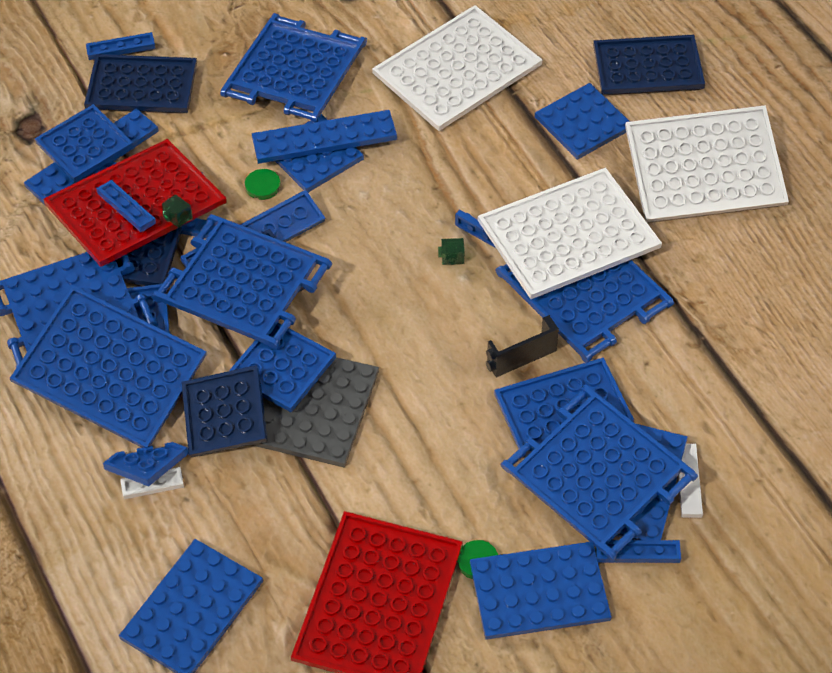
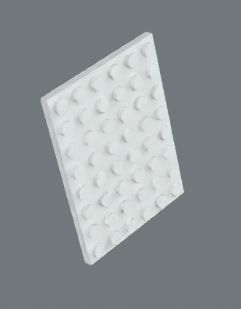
M474 5L372 68V73L440 131L541 66L542 59Z
M766 105L632 121L625 124L646 222L782 206L789 203Z
M606 168L478 216V222L530 299L657 250L662 246V242Z

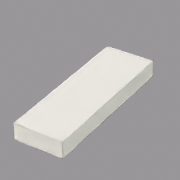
M180 467L168 470L149 487L128 478L120 479L124 500L184 488Z

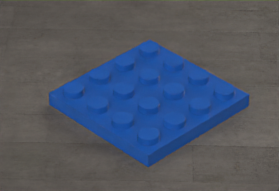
M591 83L535 112V118L577 160L625 134V124L630 122Z
M94 104L35 138L36 144L74 183L134 148L133 142Z
M321 114L318 122L326 121L327 119ZM356 147L275 162L303 190L309 193L364 160V155Z
M277 323L269 336L274 337L282 324ZM288 328L277 350L255 340L229 371L257 365L260 372L262 397L292 413L336 359V353Z

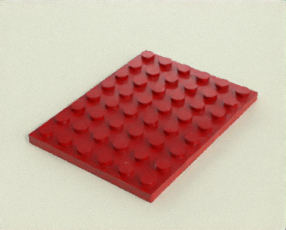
M169 139L157 143L43 199L47 208L100 267L227 203L226 197ZM112 180L155 218L156 224L140 232L98 195L96 188Z
M344 511L293 649L291 661L334 673H423L463 541Z

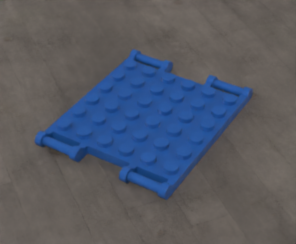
M273 13L222 87L220 95L225 98L232 97L246 101L250 105H254L257 96L285 103L284 114L286 115L292 114L310 119L311 122H318L321 113L358 54L366 46L367 38L341 33L340 30L336 29L331 35L305 29V21H296ZM231 89H235V90H238V91H242V92H245V93H249V95L243 94V93H240V92H236V91H232ZM295 106V107L303 108V109H306V110H310V111H313V113L307 112V111H304V110H300V109H297V108H293V107Z
M210 214L204 227L190 241L192 246L199 248L184 271L171 268L168 272V277L151 297L158 303L163 302L267 344L270 348L277 350L286 331L296 321L294 315L285 311L301 287L310 293H314L317 289V284L333 263L331 260ZM213 226H215L214 229L212 230V232H211V233L209 234V236L207 237V239L204 240V238L206 237V235L208 234V232L211 230V228H212ZM316 264L321 265L311 281L306 280ZM177 279V281L174 283V285L166 295L165 293L168 290V288L171 286L173 281ZM279 320H283L284 322L275 336H269Z
M88 252L0 281V290H5L9 305H4L0 296V316L13 313L21 334L20 338L13 337L7 341L8 347L14 355L17 364L16 368L23 359L19 347L25 346L28 352L72 285L138 318L139 316L135 308L141 306L146 322L156 327L158 326L156 318H153L148 306L146 294H139L134 299L130 297L122 276L132 273L135 267L130 262L127 254L120 257L123 266L119 268L116 260L100 267Z
M632 260L533 299L529 298L513 272H508L511 269L507 264L495 269L497 275L503 278L542 318L550 315L559 328V335L581 356L585 363L591 361L593 356L608 346L615 345L617 340L610 331L635 314L642 324H646L650 321V318L665 308H670L674 305L673 299ZM659 298L662 300V302L647 312L643 310ZM599 338H605V340L587 351L585 349Z
M584 385L571 401L557 410V414L565 421L540 445L531 437H528L524 441L525 444L500 465L603 552L610 561H614L617 558V554L634 537H638L642 533L632 520L657 495L666 504L670 505L674 501V497L691 481L694 482L698 475L692 468L590 387ZM585 397H587L588 399L574 413L571 414L570 412ZM530 449L533 450L521 463H519L516 467L513 466ZM683 472L685 476L667 492L664 488ZM625 527L629 530L612 548L607 546Z

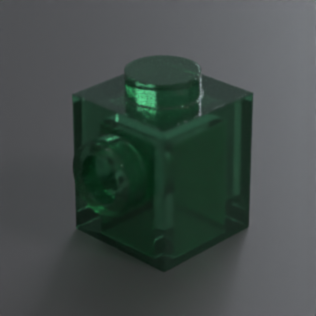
M175 194L162 203L164 219L168 222L170 221L178 228L192 219L191 205Z
M464 238L441 239V246H438V258L442 257V265L464 264Z

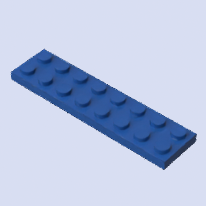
M134 109L114 122L133 142L134 148L159 132L158 126L138 109ZM124 154L120 155L119 157L115 158L114 160H112V161H110V162H114L115 160H117L118 158H120V157L123 156ZM55 162L24 182L25 187L43 204L44 198L75 184ZM92 172L91 174H89V175H87L86 177L82 178L81 180H83V179H85V178H87V177L93 175L94 172Z
M390 110L251 133L258 164L397 140V133Z
M304 190L240 225L260 233L270 229L278 240L287 242L324 222L325 217L308 192ZM199 248L180 257L185 267H187Z

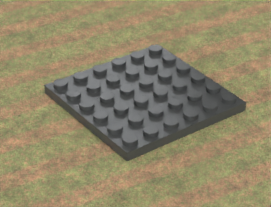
M336 357L292 413L262 397L268 441L252 444V446L345 468L376 382L379 367Z

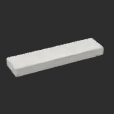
M686 444L682 461L697 473L698 478L694 482L691 481L679 493L681 518H702L703 509L696 444ZM683 472L678 475V482L685 476Z

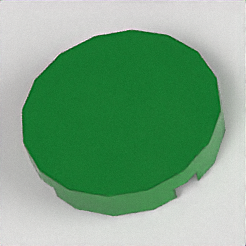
M270 169L255 170L249 173L245 179L247 194L252 198H259V200L274 197L281 186L279 176Z
M483 540L467 542L462 546L458 557L459 569L467 578L473 579L470 559L496 556L498 553L489 542Z

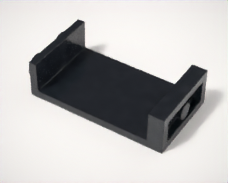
M550 315L542 318V331L540 334L501 351L497 350L492 340L488 341V348L486 350L487 369L493 372L497 378L556 352L559 328Z

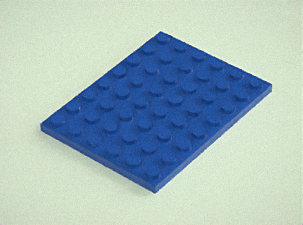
M72 285L11 375L10 381L142 448H147L151 446L183 394L182 382L193 378L207 352Z

